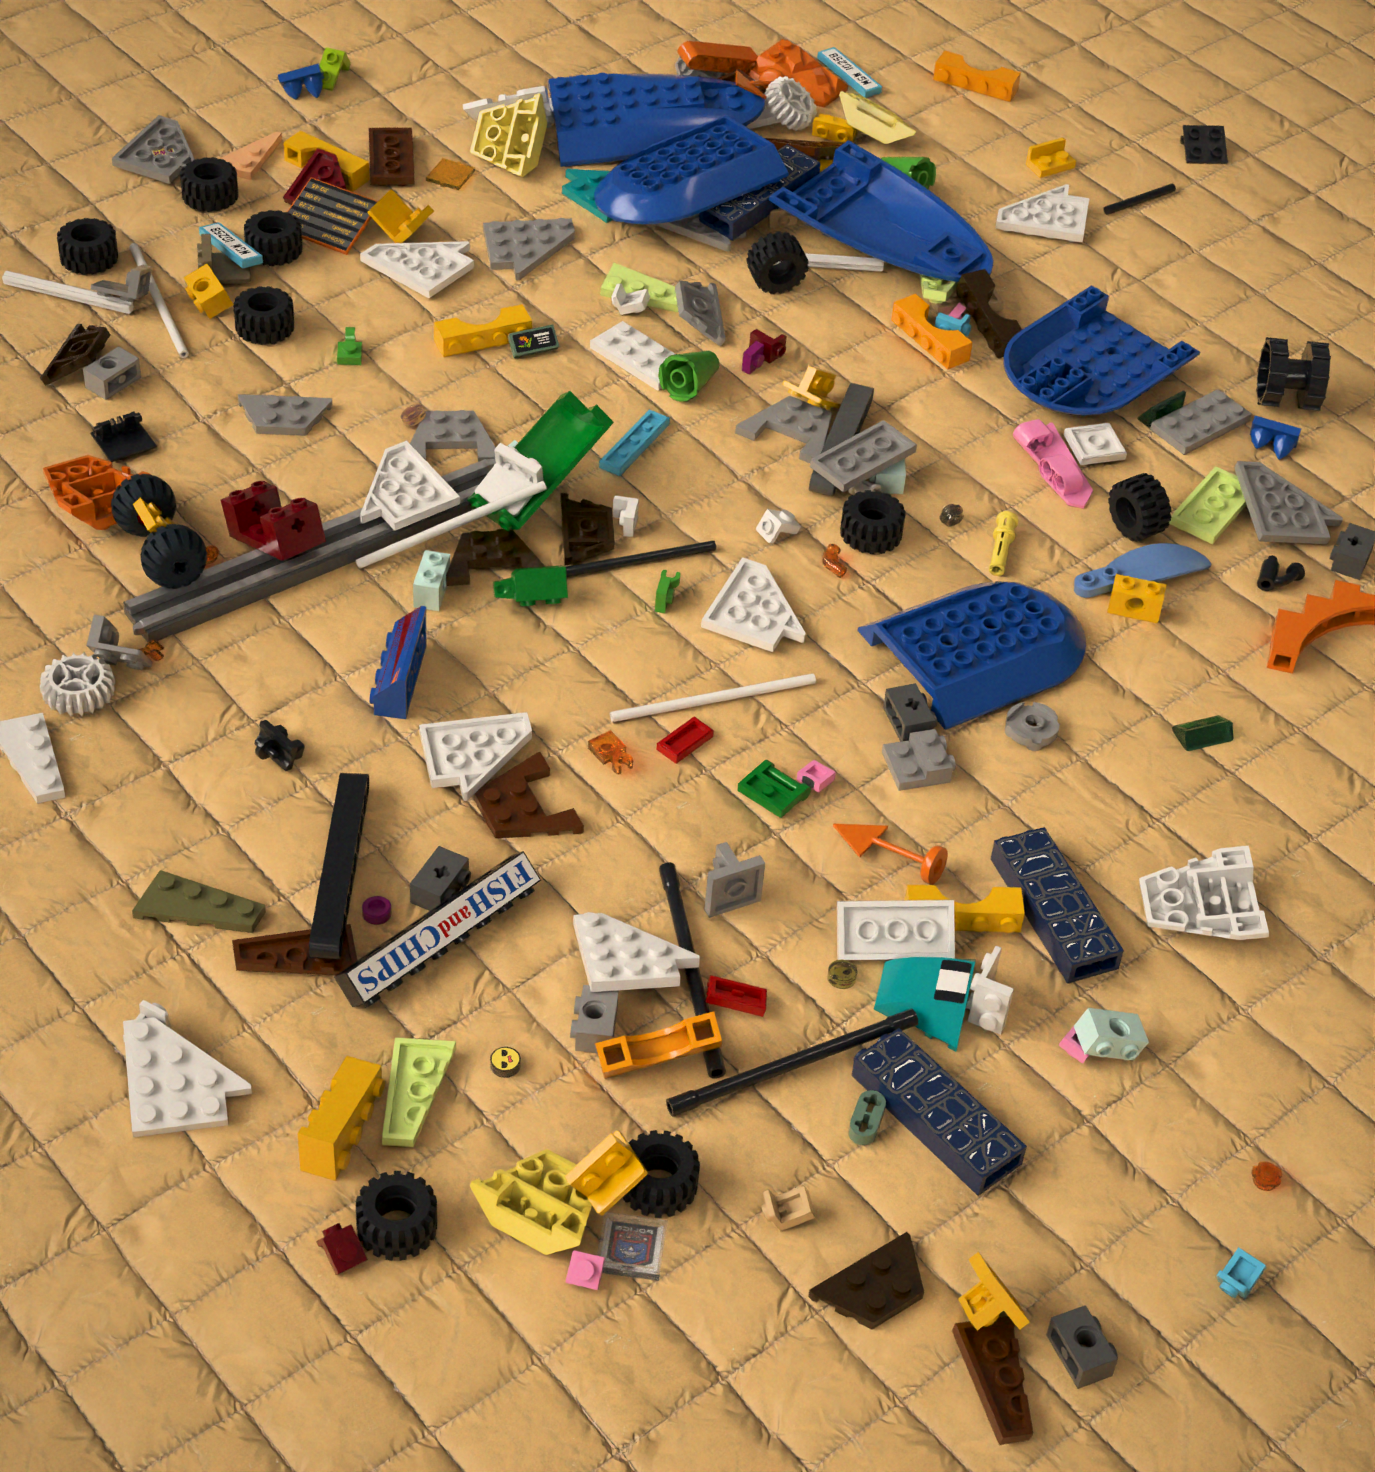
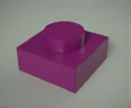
M756 341L743 352L742 372L750 375L756 368L762 366L765 358L763 355L764 344Z

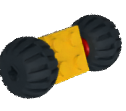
M136 474L131 476L129 480L127 478L123 480L121 486L118 485L112 497V514L117 524L127 533L147 537L140 553L141 565L147 577L161 587L172 589L181 588L182 585L186 587L191 584L192 580L196 581L201 573H203L207 561L205 543L194 530L184 525H177L172 521L176 512V500L171 487L161 478L151 474Z

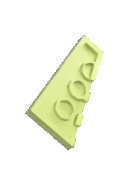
M613 263L601 286V296L612 298L616 284L621 283L626 294L647 289L650 294L647 306L678 312L675 286Z
M919 274L923 298L929 299V302L940 304L943 301L946 302L959 283Z

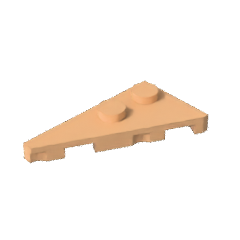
M276 131L219 159H224L226 162H230L232 166H235L237 177L251 180L282 141V132Z

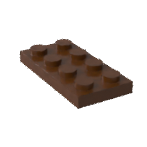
M369 128L370 185H415L412 128Z

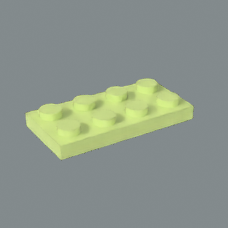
M1215 466L1171 515L1169 524L1213 544L1247 505L1237 476Z

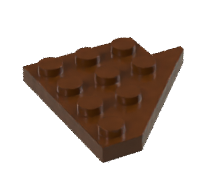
M765 138L773 143L777 150L788 144L815 160H820V156L821 159L834 160L835 150L844 144Z

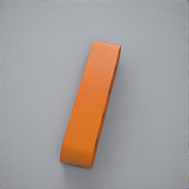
M686 41L678 48V55L691 70L730 73L740 69L749 75L750 71L756 67L758 58L754 50L748 46Z

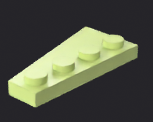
M395 1038L382 1145L414 1147L456 1050V1041Z

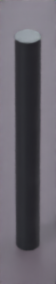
M1171 183L1105 206L1104 213L1109 215L1175 192L1176 187Z

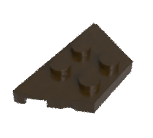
M76 324L40 377L44 385H49L96 361V356L105 347V343L111 335L107 328L89 325L85 329L82 324Z
M561 493L564 565H570L613 550L615 541L612 508L601 504H594L586 499H582L580 503L568 499L569 494Z
M905 1232L811 1288L808 1297L816 1303L820 1299L834 1306L835 1312L845 1317L854 1318L859 1324L870 1329H874L923 1299L924 1289L910 1234Z

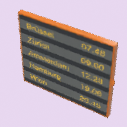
M311 177L287 212L291 213L292 216H296L301 222L302 239L347 255L371 220L368 211L378 201Z

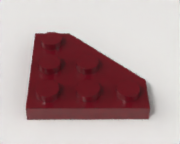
M317 148L283 198L285 203L292 205L311 177L347 190L337 156Z

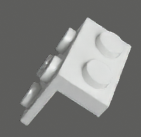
M499 443L494 449L496 464L475 489V494L481 495L488 503L542 481V466L537 460L521 455L514 447H507ZM532 496L507 506L505 509L513 517H516Z
M995 946L992 954L987 952L981 965L982 973H976L970 989L974 990V992L970 994L966 1008L970 1009L968 1022L1001 1035L1006 1024L1014 989L994 981L1002 950L1001 947Z

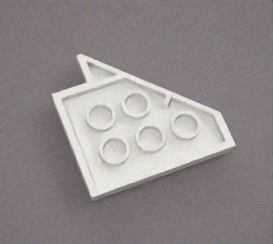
M404 441L385 449L360 513V522L363 524L382 517L395 531L459 505L460 496L408 441Z
M588 912L573 916V926L591 992L680 986L678 969L699 967V955L606 914Z
M155 1017L123 1021L133 1137L227 1126L228 1117L225 1097L252 1094L249 1082Z

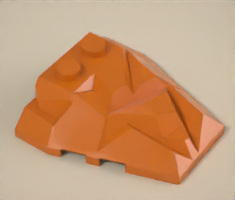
M781 39L760 54L756 61V67L748 75L755 81H759L764 71L778 69L789 79L793 78L795 82H800V85L805 87L807 92L811 93V98L815 100L814 104L824 108L840 97L841 91H848V85L799 46L784 39Z
M90 455L43 468L44 476L58 506L96 530H105L110 528L111 525L117 524L112 514V497L118 485L121 486L123 480L126 478L129 480L134 475L131 474L130 467L122 466V471L112 468V462ZM141 471V472L139 473V475H140V474H150V473Z

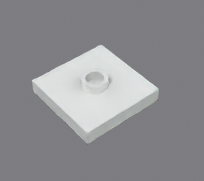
M1110 423L1065 428L1064 437L1080 465L1126 459L1127 452Z

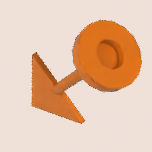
M768 69L761 74L759 81H749L738 70L735 72L736 86L764 99L767 97L755 86H763L767 89L772 81L780 76L785 77L778 69Z
M833 823V827L859 858L875 844L922 863L921 878L927 884H935L944 871L948 851L942 846L932 847L926 856L923 857L879 839L888 829L886 825Z

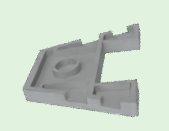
M788 396L738 423L735 434L755 441L765 428H769L806 443L800 451L799 459L810 463L811 459L820 455L823 449L832 412L798 398Z
M425 411V417L420 421L410 442V445L425 460L426 449L474 448L477 449L478 462L484 459H495L494 449L496 447L474 411Z

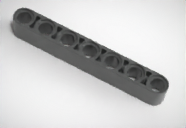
M850 383L820 454L860 433L872 403L874 388ZM813 470L809 491L833 497L837 487Z

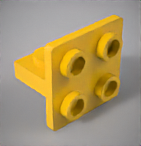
M808 366L801 384L783 381L782 385L789 388L788 393L799 398L808 399L807 402L820 408L821 406L830 410L831 407L839 409L841 406L840 403L827 397L835 385L834 380L837 376L829 371Z
M615 1131L564 1177L569 1185L589 1199L598 1214L604 1215L637 1185L648 1172L623 1134Z

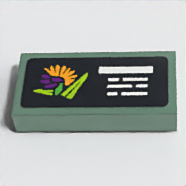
M553 325L509 333L507 336L513 358L559 348Z

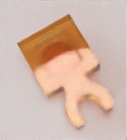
M611 730L588 741V749L603 765L611 762L612 770L616 774H621V764L627 765L630 769L633 768V757L626 753V746Z

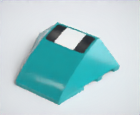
M908 957L886 961L874 1010L889 1017L912 1008L918 1017V1025L914 1027L924 1031L925 1036L930 1039L934 1036L949 1044V1049L956 1052L976 959Z

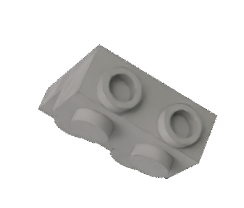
M936 729L912 732L909 735L908 741L883 744L882 754L898 791L950 783L952 771L956 768L954 756L947 755L946 753L947 743L943 735L939 736Z

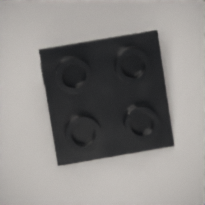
M1182 126L1183 136L1180 137V144L1185 146L1186 163L1228 164L1224 126Z
M133 411L123 415V419L121 416H117V423L114 418H111L110 421L96 423V426L92 427L93 432H90L110 462L122 460L123 458L157 448V445L140 424L142 416L139 412L135 413Z

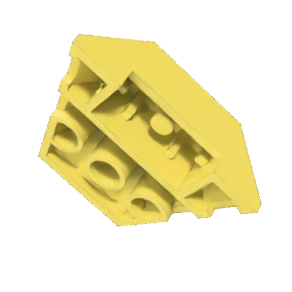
M840 92L839 96L848 125L884 144L915 135L916 131L910 128L895 113L860 94Z
M537 94L534 95V98L528 100L520 99L508 106L500 105L480 111L470 153L522 178L538 166L547 128L542 95Z
M545 1149L518 1161L517 1166L507 1171L502 1169L494 1171L491 1178L481 1181L479 1178L471 1181L470 1187L493 1227L545 1255L580 1246L592 1204L585 1195L569 1185L564 1177L577 1164Z

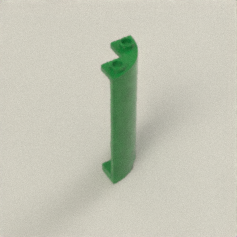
M571 391L561 394L514 447L521 455L533 458L540 463L547 490L533 495L516 517H513L505 508L488 514L486 517L499 524L506 531L510 529L519 530L614 423L611 418L598 405L587 408ZM475 491L467 499L472 504V510L488 504L481 495L475 494Z

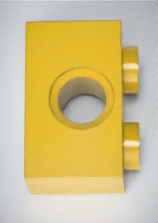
M208 264L203 265L184 277L188 285L184 289L191 300H194L193 303L200 314L205 311L208 318L211 319L234 305Z
M1116 574L1107 613L1158 624L1166 584Z

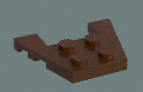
M541 752L524 760L480 788L474 794V801L495 838L531 837V833L547 832L548 836L559 835V831H573V834L584 833V825L574 808L546 816L530 789L528 782L550 776V767Z

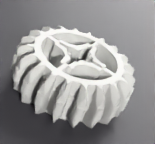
M780 76L768 85L764 93L767 97L765 99L766 107L771 110L770 114L774 115L776 120H779L782 126L786 125L788 129L792 128L795 131H802L813 122L817 114V106L814 104L815 100L810 96L811 93L807 92L805 87H802L800 82H795L793 78L789 79L787 76Z
M73 652L70 657L62 655L61 660L53 659L52 665H46L45 671L41 673L40 692L42 693L45 704L50 706L51 710L57 709L60 715L68 712L70 717L74 713H79L81 716L84 712L93 714L95 708L103 709L104 703H110V698L114 695L115 676L109 664L105 663L104 658L98 659L94 654L89 657L85 652L77 656Z

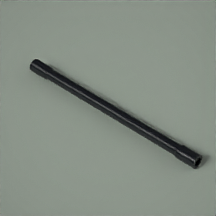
M667 862L659 867L663 889L667 895L678 945L695 953L680 892V882L674 863ZM699 967L684 968L695 1016L709 1013L710 1010L708 1003H706V994ZM716 1048L704 1051L703 1056L708 1076L714 1079L724 1076L726 1069L721 1049Z
M910 1008L848 1034L700 1089L690 1090L666 1099L667 1109L672 1117L695 1109L706 1102L878 1039L882 1035L890 1034L898 1028L903 1031L917 1026L918 1017L915 1011Z

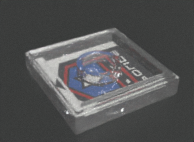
M606 1212L603 1217L597 1256L606 1257L602 1273L659 1281L668 1220Z

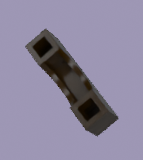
M986 269L962 274L956 287L958 297L964 302L969 315L976 322L979 332L985 337L988 347L997 358L1004 357L1007 344L1022 328L1017 320L1003 318L996 314L989 306L988 302L996 285Z

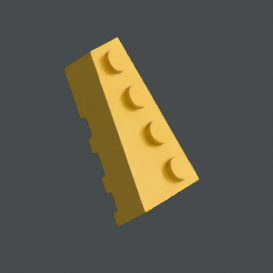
M346 1056L331 1080V1091L325 1090L321 1095L319 1110L313 1109L309 1114L308 1128L302 1126L297 1133L300 1171L336 1181L340 1171L346 1170L351 1157L350 1150L353 1145L357 1146L361 1139L362 1125L364 1121H369L373 1114V1102L376 1096L381 1097L384 1091L386 1081L382 1079V1065Z

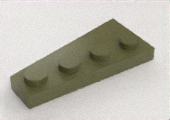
M162 870L158 872L132 910L134 919L143 920L144 916L156 917L159 922L170 923L171 919L187 921V925L199 926L205 923L213 924L216 929L253 933L266 913L264 904Z

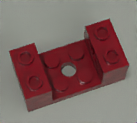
M256 481L251 484V487L232 491L229 493V496L220 499L230 537L281 561L326 542L317 503L306 498H296L291 501V504L282 507L277 487L265 481Z

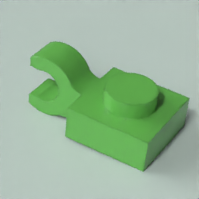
M346 327L345 342H338L337 365H361L362 342H356L355 327Z
M667 570L661 572V578L656 591L655 612L665 614L667 604L673 603L675 592L673 588L678 587L680 584V572H676V576L673 578L666 576Z

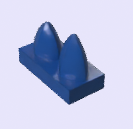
M315 64L279 74L278 78L288 96L296 100L301 93L302 84H305L310 94L318 98L322 90L324 74L320 65Z
M1254 416L1250 435L1256 449L1273 441L1274 451L1279 460L1288 455L1293 448H1296L1301 428Z

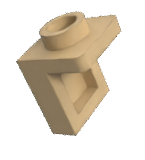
M805 1186L776 1197L770 1190L763 1192L765 1203L762 1204L764 1216L768 1222H773L780 1231L815 1218L809 1191Z

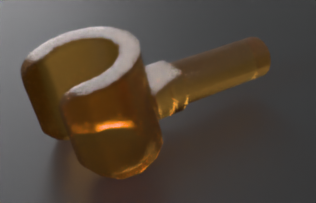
M151 640L144 648L137 649L141 650L145 655H149L155 661H159L164 657L160 652L164 647L156 640Z

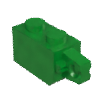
M558 565L515 569L511 574V578L493 582L494 597L513 599L515 602H520V606L536 605L535 600H545L546 604L561 603V598H568L566 567Z

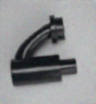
M1271 555L1262 563L1257 586L1263 591H1271L1274 587H1282L1292 581L1302 580L1305 576L1304 566L1300 563H1292L1287 567L1286 575L1278 577L1280 565L1277 562V557Z

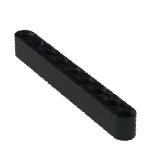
M340 773L310 933V958L341 959L369 795V774Z

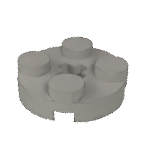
M1025 702L1018 703L1011 707L1007 713L1005 734L1031 751H1039L1042 746L1051 744L1057 738L1060 726L1057 721L1058 716L1056 712L1050 707L1037 702H1033V706H1024Z

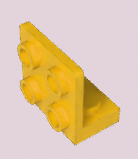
M390 189L368 211V214L395 243H403L422 225L434 210L428 204L424 209L421 210L418 207L413 212Z

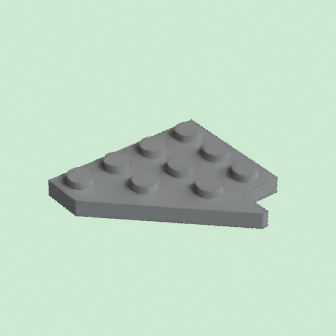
M158 115L112 157V165L170 184L180 175L182 167L186 166L188 162H193L195 159L178 121ZM165 146V154L153 157L151 150L157 151ZM173 148L175 152H170L168 150Z
M1237 461L1234 469L1259 541L1327 544L1331 537L1327 526L1339 527L1343 521L1341 516L1262 463Z

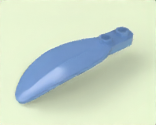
M1171 543L1146 545L1119 556L1106 567L1078 575L1074 580V592L1080 597L1091 598L1111 592L1116 574L1159 582L1209 569L1211 562L1203 554L1186 546Z

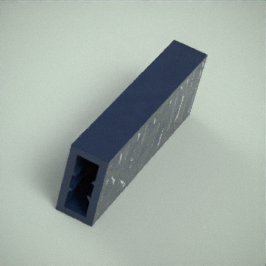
M786 144L777 151L789 176L782 178L777 183L763 186L760 190L751 191L699 213V222L733 241L769 216L772 210L779 209V207L769 201V197L782 187L794 192L820 173V162Z
M1046 828L1028 830L1024 833L994 840L991 861L1007 887L1021 888L1025 916L1067 984L1119 969L1124 952L1123 948Z
M900 1028L890 1034L882 1035L874 1045L868 1049H861L855 1055L852 1077L867 1091L873 1090L881 1093L886 1100L885 1108L977 1196L1022 1165L1027 1146Z

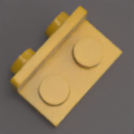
M820 113L813 120L812 136L840 143H845L849 140L854 143L859 132L858 129L848 125L846 119Z
M1062 137L1030 146L1026 165L1039 178L1074 169L1076 160L1064 150L1066 140Z

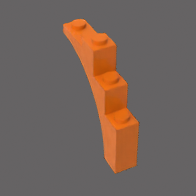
M1335 580L1329 599L1307 594L1302 613L1278 609L1272 631L1267 668L1293 674L1298 657L1315 639L1344 627L1375 625V595L1360 592L1361 585Z

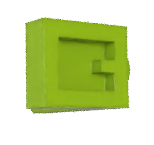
M325 48L320 62V67L324 74L322 89L332 91L340 70L349 71L351 62L345 51Z

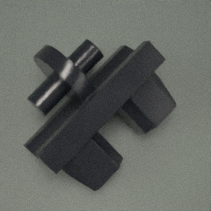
M267 720L260 721V733L254 743L257 746L255 749L256 756L262 760L270 757L285 771L291 770L294 760L302 757L305 748L304 744L300 740L291 741L288 739L287 729L282 725L273 726Z

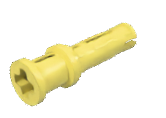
M1009 511L999 513L996 518L997 527L993 532L995 545L989 565V572L994 576H1001L1005 573L1009 546L1015 540L1016 533L1014 529L1018 526L1019 519L1016 514Z

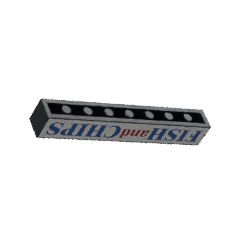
M524 851L511 855L344 969L334 978L352 1007L362 1004L365 1008L369 1007L381 998L379 993L385 989L389 992L403 983L401 978L409 973L412 976L426 967L424 962L432 957L435 960L447 953L448 949L446 947L454 942L456 945L470 936L468 931L472 928L480 929L492 921L490 918L495 912L501 914L513 906L511 901L515 898L523 899L535 891L533 886L540 882L541 879Z

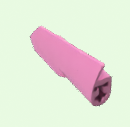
M1036 419L1017 426L1013 432V437L1039 465V471L1043 479L1067 505L1084 509L1093 489L1054 424L1051 422L1045 425L1040 419Z

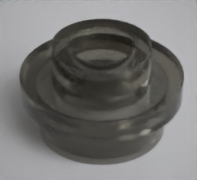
M947 505L942 509L939 517L946 526H954L964 518L963 508L961 505Z

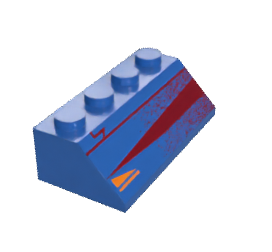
M420 606L397 620L393 631L387 634V651L383 650L381 654L380 664L382 668L377 669L375 676L376 688L372 687L370 691L369 702L374 704V715L399 719L407 718L427 646L425 606Z

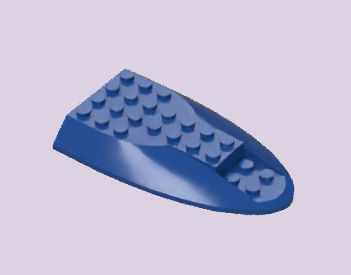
M598 73L548 79L561 167L625 160L655 143L725 115L746 127L760 117L765 109L764 98L736 86L735 82L709 77L675 74Z
M849 140L835 150L833 164L794 192L782 187L769 197V201L823 233V235L831 237L864 254L906 270L959 282L962 274L986 269L989 276L992 273L993 257L987 245L969 223L917 181Z

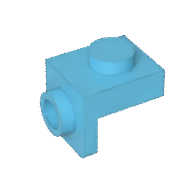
M940 312L935 320L936 328L959 330L966 337L970 334L972 325L969 324L970 315L965 314L959 320Z
M1238 1247L1223 1271L1220 1270L1216 1275L1218 1282L1221 1283L1219 1288L1233 1298L1239 1295L1246 1299L1265 1271L1266 1265Z

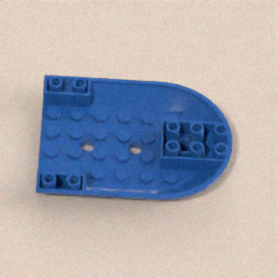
M725 115L655 143L623 161L601 180L595 189L594 199L599 211L616 222L660 224L691 217L751 191L760 190L763 186L770 183L779 182L782 178L789 176V173L773 143Z
M1091 285L1014 335L1006 346L1003 362L1005 372L1012 384L1034 403L1058 413L1088 416L1108 413L1126 406L1199 356L1200 351L1184 341H1180L1170 349L1154 341L1149 336L1107 312L1109 295Z
M996 581L967 586L858 627L857 630L871 646L884 642L932 696L931 712L935 713L937 721L945 730L1064 682L1080 667L1086 650V637L1083 627L1075 614L1065 604L1047 592L1017 582Z

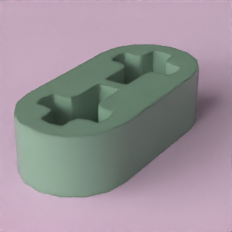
M869 1090L863 1092L852 1115L848 1134L850 1139L858 1145H868L875 1140L884 1116L886 1100L877 1091ZM870 1103L875 1104L872 1113L867 1112V1106ZM863 1123L868 1124L865 1132L859 1131Z

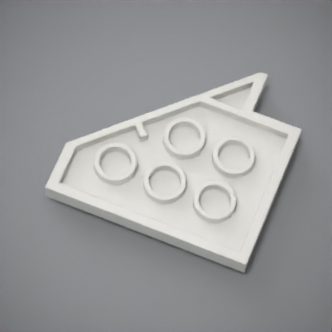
M1065 184L1000 208L995 229H1001L1006 232H1020L1026 235L1044 236L1050 239H1063L1069 242H1082L1089 198L1068 195L1069 185Z
M468 241L375 244L360 254L361 262L427 298L432 297L474 268V260L463 255L470 250V243Z
M743 557L701 621L702 628L770 652L775 650L783 636L801 643L805 642L806 633L767 566Z
M527 712L419 725V733L431 787L460 785L463 801L469 800L532 739V728Z

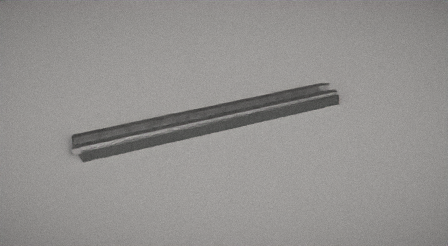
M484 459L441 476L460 496V504L394 531L382 517L362 524L360 522L362 508L322 523L326 542L284 561L256 549L203 570L200 577L196 581L192 580L191 584L186 587L184 585L178 589L160 587L123 602L124 612L133 624V634L142 635L150 645L172 634L175 635L353 563L358 558L472 511V504L467 499L496 464V460Z

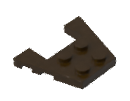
M504 529L483 532L472 531L470 533H462L446 574V585H470L468 569L520 565L521 568L545 566L513 529L509 531Z

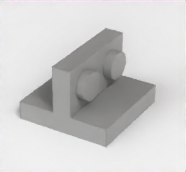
M727 842L716 845L715 858H713L714 870L708 872L704 910L709 918L760 902L765 862L760 855L739 862Z

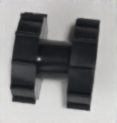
M1266 337L1261 349L1257 369V404L1279 407L1280 401L1284 396V390L1296 389L1298 408L1320 411L1323 401L1326 399V391L1330 379L1331 356L1329 343L1307 341L1302 358L1291 359L1289 358L1288 339Z

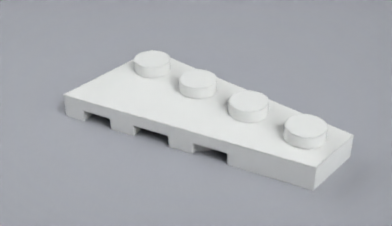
M43 713L0 721V749L9 758L11 766L15 771L17 770L23 784L36 803L65 798L64 787Z

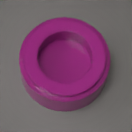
M372 896L363 902L362 916L366 922L380 925L390 919L392 914L391 903L385 897Z

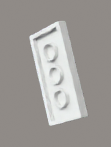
M624 321L590 340V348L657 391L662 389L658 377L659 367L667 357L675 355V353Z
M954 900L837 901L838 960H884L908 957H944L955 959Z

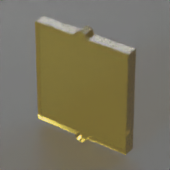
M442 158L428 174L426 181L438 184L440 187H448L459 191L475 172V167Z

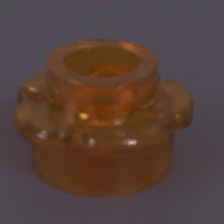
M1262 1161L1252 1169L1253 1183L1263 1191H1271L1281 1184L1282 1171L1273 1163Z

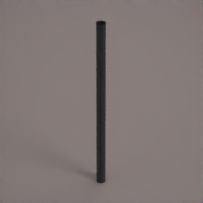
M713 540L566 567V577L716 550V543Z

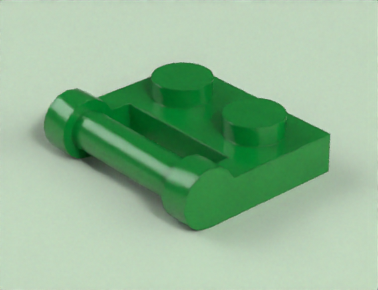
M764 760L738 783L737 791L779 818H782L797 803L808 798L811 793V787L806 783L800 784L776 769L774 763Z

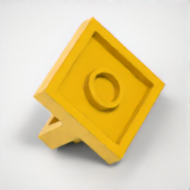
M979 1251L968 1260L980 1282L958 1298L977 1331L983 1326L987 1327L993 1324L999 1318L1002 1311L1006 1312L1019 1330L1030 1323L1016 1298Z

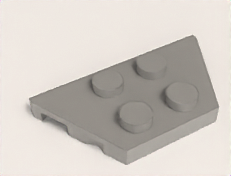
M679 281L675 286L679 316L717 345L721 346L726 338L716 284L710 283L708 287H701V282Z
M238 394L239 406H243L245 416L252 423L256 434L306 436L312 430V426L322 419V413L326 409H332V398Z

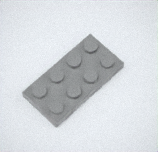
M1217 389L1152 422L1150 430L1185 455L1249 422L1252 414Z
M883 420L812 458L810 467L842 492H845L914 454L917 444Z

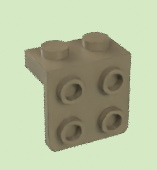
M201 234L202 243L197 244L198 269L208 264L221 284H242L251 281L250 267L241 268L222 252L212 253L211 234Z

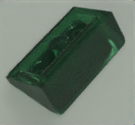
M1183 390L1151 407L1139 416L1138 420L1150 428L1152 422L1183 407L1186 392Z
M1219 715L1172 727V731L1187 751L1230 742L1234 738L1233 722Z

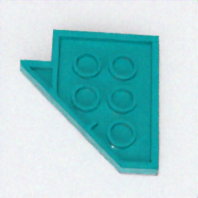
M566 169L565 177L571 182L562 186V194L604 222L608 223L613 220L599 211L594 199L596 187L610 171Z

